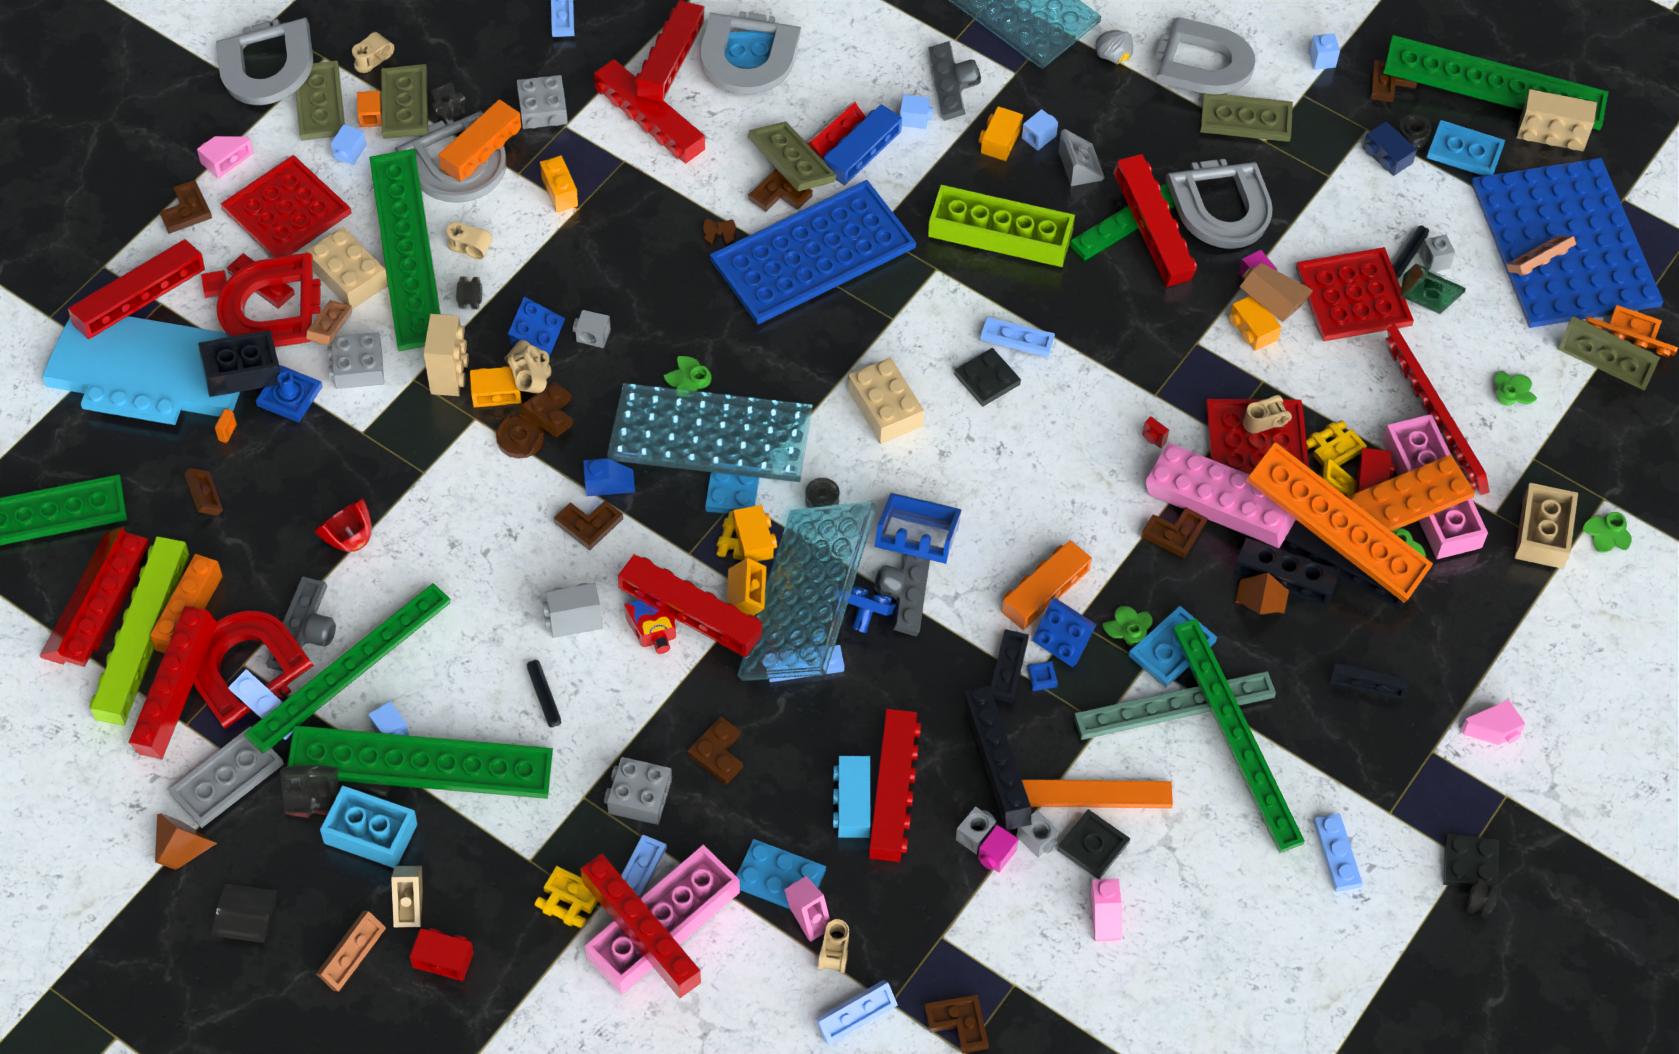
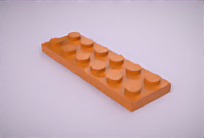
M1448 455L1347 498L1390 531H1394L1474 497L1475 492L1452 455Z

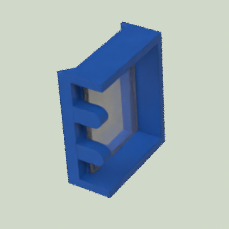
M890 493L878 523L874 547L946 564L959 528L962 509Z

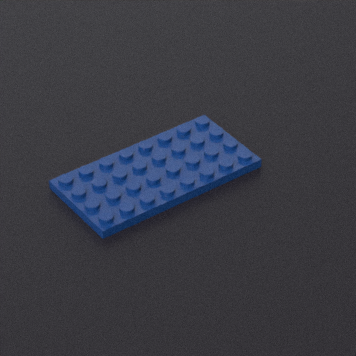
M865 180L710 254V261L758 325L916 248V242L870 182Z

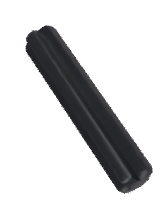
M1423 225L1418 226L1392 265L1397 279L1401 277L1428 236L1429 229Z
M529 661L527 663V670L548 726L551 728L559 726L561 724V717L540 661Z

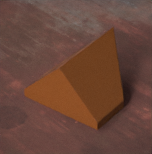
M1269 573L1241 579L1235 603H1241L1258 614L1275 612L1284 614L1289 590Z
M162 813L157 814L155 863L176 870L218 844L181 820Z

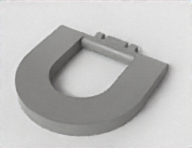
M740 11L739 17L710 13L701 43V65L706 76L715 85L732 93L757 94L775 88L787 78L793 67L802 27L774 23V16H769V20L766 21V15L749 13L748 18H745L746 12ZM732 27L775 34L770 56L763 65L752 69H742L733 66L727 61L724 54Z
M1181 17L1175 19L1170 36L1161 35L1154 60L1161 61L1156 80L1159 83L1205 94H1225L1242 88L1251 79L1255 66L1253 49L1238 34L1222 27ZM1179 41L1217 50L1228 58L1230 64L1220 70H1206L1173 62Z
M307 18L280 24L279 20L275 19L273 20V26H271L270 21L252 26L253 31H251L250 27H245L243 29L244 34L216 41L221 80L231 96L246 104L265 105L290 96L304 84L312 70L313 51ZM285 35L287 60L284 67L277 74L265 79H254L247 76L243 46Z
M481 111L456 122L451 117L446 118L447 125L443 121L428 126L427 135H419V138L395 148L396 152L415 149L421 190L424 193L444 202L461 203L476 200L487 195L501 182L506 171L504 145L492 153L486 162L480 164L473 174L466 177L462 182L440 172L424 149L461 131L464 132L483 115Z
M1220 159L1219 164L1217 160L1200 162L1199 166L1195 162L1190 165L1192 170L1166 174V182L1181 221L1200 240L1216 247L1234 249L1256 242L1265 233L1272 217V202L1256 162L1227 165L1226 159ZM1233 176L1245 205L1246 216L1236 222H1224L1210 215L1204 207L1195 181Z

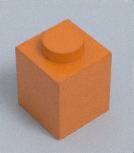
M380 91L357 92V113L360 128L382 126Z

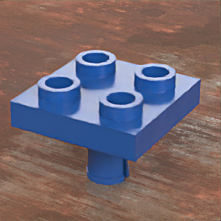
M279 365L280 374L277 377L279 385L265 387L256 399V404L258 407L299 423L322 389V381Z
M858 586L842 590L839 600L859 607L852 626L854 630L867 633L873 612L886 616L895 612L897 604L891 602L892 598L879 593L872 596L868 594L869 590Z
M1054 598L1050 601L1032 641L1073 667L1079 661L1097 624L1057 598Z

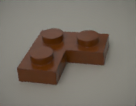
M1374 60L1370 99L1393 102L1395 86L1416 88L1417 82L1384 74L1386 61Z
M775 169L748 196L750 202L765 212L780 198L799 210L813 196V190L797 191Z
M195 180L173 187L180 204L159 212L168 234L212 218L208 205Z
M553 382L544 391L522 404L521 412L554 437H558L573 425V419L560 410L571 402L572 394L556 382Z
M607 501L599 505L589 516L570 502L554 517V523L588 550L597 545L623 520V514Z
M1187 507L1175 525L1153 514L1143 529L1141 537L1185 559L1206 525L1208 518Z
M720 717L687 751V756L727 785L743 768V763L726 751L740 736V730L723 717Z
M978 995L925 1004L924 1008L930 1033L956 1028L961 1053L988 1049L989 1044Z

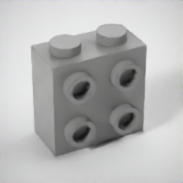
M561 75L517 80L523 129L568 124Z
M379 332L334 337L332 346H328L329 361L333 360V366H329L330 380L335 381L336 389L384 385L382 344Z
M581 583L575 587L555 588L552 591L546 592L547 602H542L546 629L552 630L553 638L602 629L601 609L596 583Z
M621 757L619 766L615 765L612 771L611 780L614 781L612 788H607L604 803L608 805V814L659 825L672 782L671 768Z

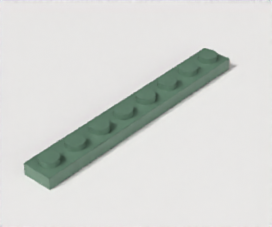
M1268 671L1227 680L1238 705L1275 698L1276 692ZM1198 686L1075 713L1074 720L1080 738L1084 740L1211 712Z

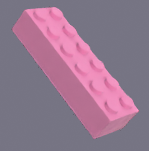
M1432 414L1386 426L1382 442L1386 451L1391 452V461L1395 462V470L1398 476L1451 455ZM1472 498L1419 520L1436 559L1480 549L1483 547L1488 534Z
M1169 442L1145 480L1148 495L1184 510L1187 507L1207 517L1208 520L1277 548H1280L1296 520L1248 483L1246 479L1249 474Z
M702 845L640 899L680 945L740 893V880L712 852ZM615 921L585 945L586 959L622 995L653 969V966Z

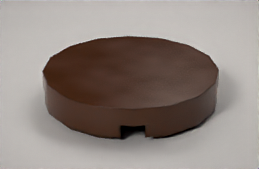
M518 414L512 418L508 417L497 428V445L501 452L509 457L517 459L528 458L542 448L544 442L543 428L525 414Z

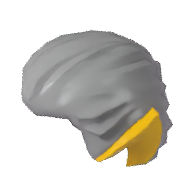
M1110 30L1104 32L1096 40L1097 55L1115 64H1119L1122 60H1129L1133 54L1132 35L1128 32Z

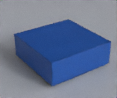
M1052 661L1027 666L1032 691L1057 687L1058 682Z

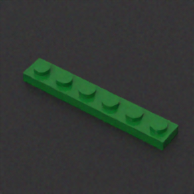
M1166 183L1160 187V192L1163 199L1167 200L1170 210L1175 207ZM1129 206L1072 239L1070 243L1071 248L1085 261L1137 230L1138 225Z

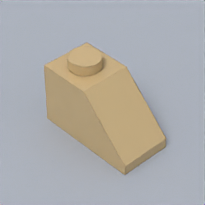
M395 866L392 874L394 927H421L422 866Z

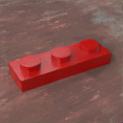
M856 102L850 103L811 138L807 144L823 160L825 154L829 150H833L844 136L847 137L855 125L863 122L866 117Z
M243 253L227 267L228 273L233 275L244 266L255 261ZM286 283L266 286L255 291V293L277 309L295 295L294 289Z

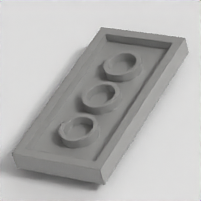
M251 726L168 789L170 796L200 828L207 825L284 764L281 757L272 748L262 754L245 738V732Z

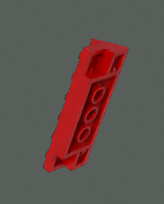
M123 527L104 534L45 644L40 658L62 665L65 662H69L82 667L86 666L92 652L99 650L141 569L139 563L149 545L147 538L127 533Z

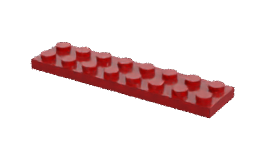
M1393 324L1387 327L1388 337L1385 339L1392 359L1394 361L1398 360L1400 364L1399 369L1405 379L1409 378L1411 382L1410 387L1415 397L1420 396L1423 402L1421 405L1426 415L1432 414L1440 433L1445 438L1444 441L1449 452H1454L1457 458L1455 459L1457 465L1462 472H1466L1468 476L1467 481L1473 490L1477 489L1480 495L1490 493L1484 468L1397 326Z

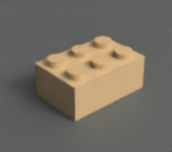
M1530 89L1520 116L1517 138L1584 151L1594 125L1597 102Z
M341 227L305 251L313 255V272L344 304L352 305V309L388 286L385 268L344 227Z
M430 314L424 359L431 394L459 396L460 388L465 387L466 374L463 373L464 367H468L469 354L466 353L465 328L461 326L459 316Z
M891 357L848 374V392L880 444L923 427L924 409Z
M1529 483L1523 497L1515 559L1564 569L1571 552L1578 493Z

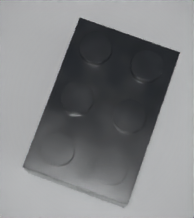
M270 330L198 343L209 397L279 385L277 377L280 374V367Z

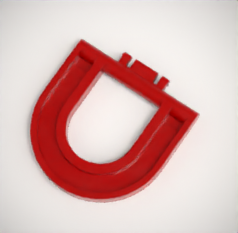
M303 253L259 260L244 266L234 273L223 286L217 301V317L225 333L229 337L270 330L274 347L311 342L306 337L307 330L312 325V314L321 313L319 306L321 305V288L319 287L321 286V280L319 278L313 279V255ZM301 281L300 316L262 322L250 320L245 316V304L255 291L266 286Z
M242 611L217 621L218 624L194 680V685L225 729L252 711L243 701L240 703L235 694L228 688L229 686L221 674L222 659L232 646L246 640L259 641L267 646L284 672L266 684L265 687L280 700L283 697L279 692L283 691L287 696L291 693V689L287 685L314 666L286 626L270 614L259 611Z

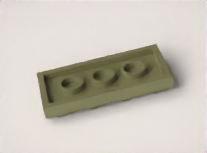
M338 61L313 63L307 80L296 91L301 141L335 137L345 124Z
M426 64L382 68L383 139L427 135L428 75Z
M1204 93L1200 132L1290 142L1293 102Z
M786 121L749 130L748 138L797 191L835 182L836 174Z
M1574 316L1569 321L1558 350L1644 391L1660 359L1659 356L1633 345L1627 340L1616 337Z

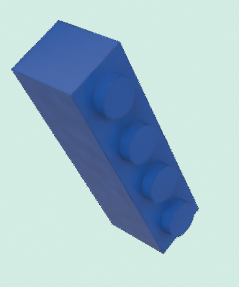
M881 104L875 110H871L863 122L856 124L852 132L847 137L844 136L833 150H829L823 158L827 166L836 174L835 180L845 186L901 133L902 117Z

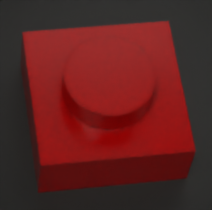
M225 270L201 274L205 298L219 296L227 282Z
M1150 416L1144 423L1142 435L1149 443L1155 444L1161 449L1167 443L1169 429Z

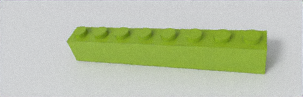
M156 537L154 545L149 547L148 561L146 566L141 568L138 587H134L131 605L125 610L123 615V626L116 633L114 649L107 656L106 670L100 674L98 680L99 688L96 695H93L90 700L89 707L95 720L122 726L126 725L154 650L150 634L177 588L190 555L186 542Z

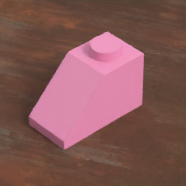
M215 136L197 149L201 164L217 178H220L253 154L251 141L248 137Z
M1508 699L1466 718L1461 732L1463 735L1500 745L1505 742L1512 743L1521 737L1525 722Z
M805 876L784 890L792 913L807 939L811 942L825 933L830 917L824 894Z
M1119 878L1092 880L1089 894L1095 941L1121 940L1122 902Z

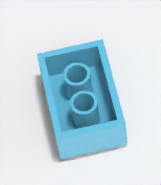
M342 786L320 832L324 844L395 868L418 824L414 810Z

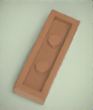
M1558 235L1507 263L1508 272L1518 273L1519 275L1531 273L1534 267L1545 265L1554 256L1567 253L1569 248L1576 245L1574 236Z
M329 300L307 330L306 339L313 340L318 344L329 345L350 317L352 305Z
M363 911L316 975L333 991H340L386 927L369 911Z

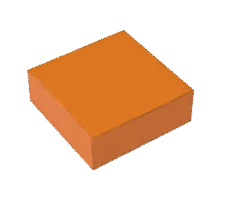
M224 409L215 426L218 440L224 443L229 441L237 425L232 410Z

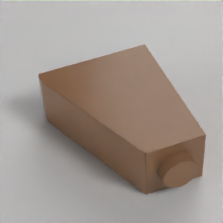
M1260 263L1255 268L1251 266L1243 275L1245 280L1240 286L1282 323L1301 308L1313 292L1309 287L1263 263Z

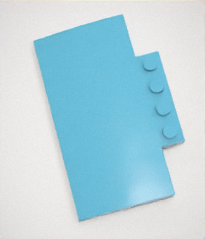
M129 316L89 340L72 325L71 318H69L42 376L46 387L84 393L81 402L82 409L176 425L181 410L221 417L224 409L234 410L240 393L236 392L209 397L202 369L198 343L228 338L229 336L226 333Z

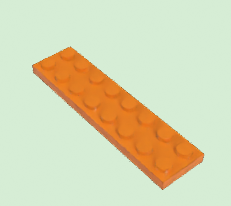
M1276 442L1270 447L1246 479L1253 487L1404 603L1409 599L1433 565L1427 558Z

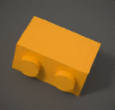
M997 107L995 113L990 114L988 118L987 130H982L979 138V143L982 144L981 153L1006 161L1022 129L1023 114Z
M562 155L541 161L542 181L556 212L577 207V189Z
M1248 296L1232 304L1229 315L1230 322L1234 327L1238 328L1244 341L1250 344L1254 351L1278 341L1282 326L1272 313L1253 297Z
M510 366L470 370L474 407L521 403V391L516 386Z
M762 504L733 510V524L743 560L749 558L758 562L774 558V548H777L775 534H770L769 513H764Z
M746 558L729 568L726 603L735 605L738 610L747 615L754 616L763 611L765 607L766 566Z

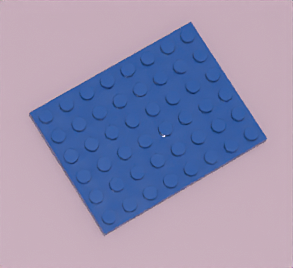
M1602 158L1494 174L1493 176H1481L1472 179V187L1529 328L1569 322L1572 316L1583 320L1587 316L1595 318L1613 315L1616 305L1633 311L1662 306L1663 299ZM1558 235L1574 236L1576 245L1569 248L1567 253L1554 256L1545 265L1534 267L1531 273L1519 275L1518 273L1508 272L1507 263Z

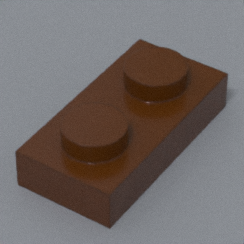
M189 468L184 475L197 511L218 516L223 511L210 472Z

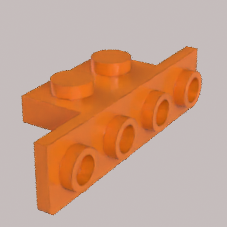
M1618 305L1615 307L1610 323L1588 316L1585 320L1587 323L1605 330L1616 337L1632 341L1633 345L1642 349L1647 347L1655 349L1657 354L1664 357L1674 356L1678 347L1655 340L1662 320Z

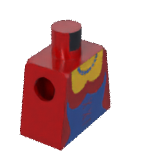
M641 600L624 604L626 620L641 646L648 647L654 645L658 654L668 652L670 650L668 641L676 638L675 619Z

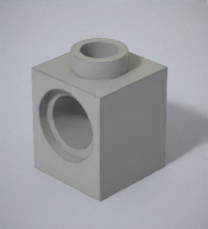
M1445 234L1425 239L1420 257L1430 274L1450 269L1455 250Z
M582 310L580 317L575 319L573 325V332H576L577 342L604 348L611 330L610 316Z
M975 806L957 828L956 841L977 854L980 846L996 827V820L988 811L980 810ZM980 826L983 830L975 831L972 827Z
M1036 810L1031 814L1032 825L1018 828L1017 838L1039 858L1043 853L1048 854L1057 846L1059 831ZM1035 833H1041V834H1043L1045 837H1044V838H1037V837L1034 836V834H1035Z

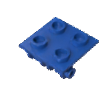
M523 297L508 332L511 340L510 344L515 346L519 340H524L544 350L550 356L565 318Z

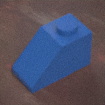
M608 458L583 460L586 496L635 492L633 469Z

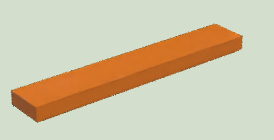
M1022 780L1031 807L1172 808L1173 806L1171 781Z

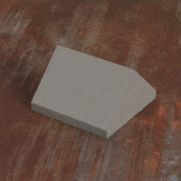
M1066 129L1062 130L1058 152L1070 185L1075 186L1102 181L1105 177L1093 144Z

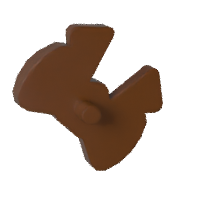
M706 219L703 225L704 240L708 244L713 245L715 235H723L725 245L728 246L734 241L736 233L734 220L714 222Z

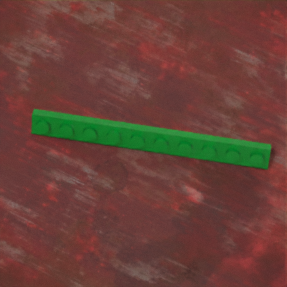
M432 583L246 731L245 738L264 754L294 729V726H299L450 604V598Z
M1197 619L1174 626L1172 631L1279 853L1303 845L1305 840Z

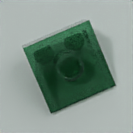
M1415 263L1403 275L1400 297L1441 314L1465 293L1466 288L1444 275Z

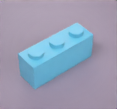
M839 756V766H834L833 781H839L838 789L833 791V804H838V812H833V828H838V837L870 838V756Z

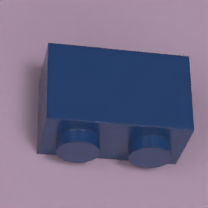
M1387 121L1367 133L1363 145L1366 153L1380 163L1383 169L1393 176L1412 165L1417 149Z

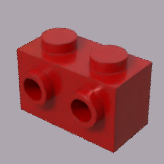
M421 928L411 952L410 960L412 968L464 981L474 951L472 942L463 936L455 935L452 937L444 935L443 932L431 928L426 930Z

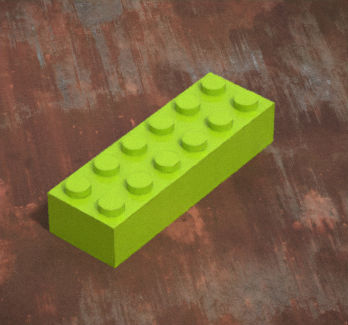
M941 185L930 217L928 237L1063 267L1073 233L1075 215Z

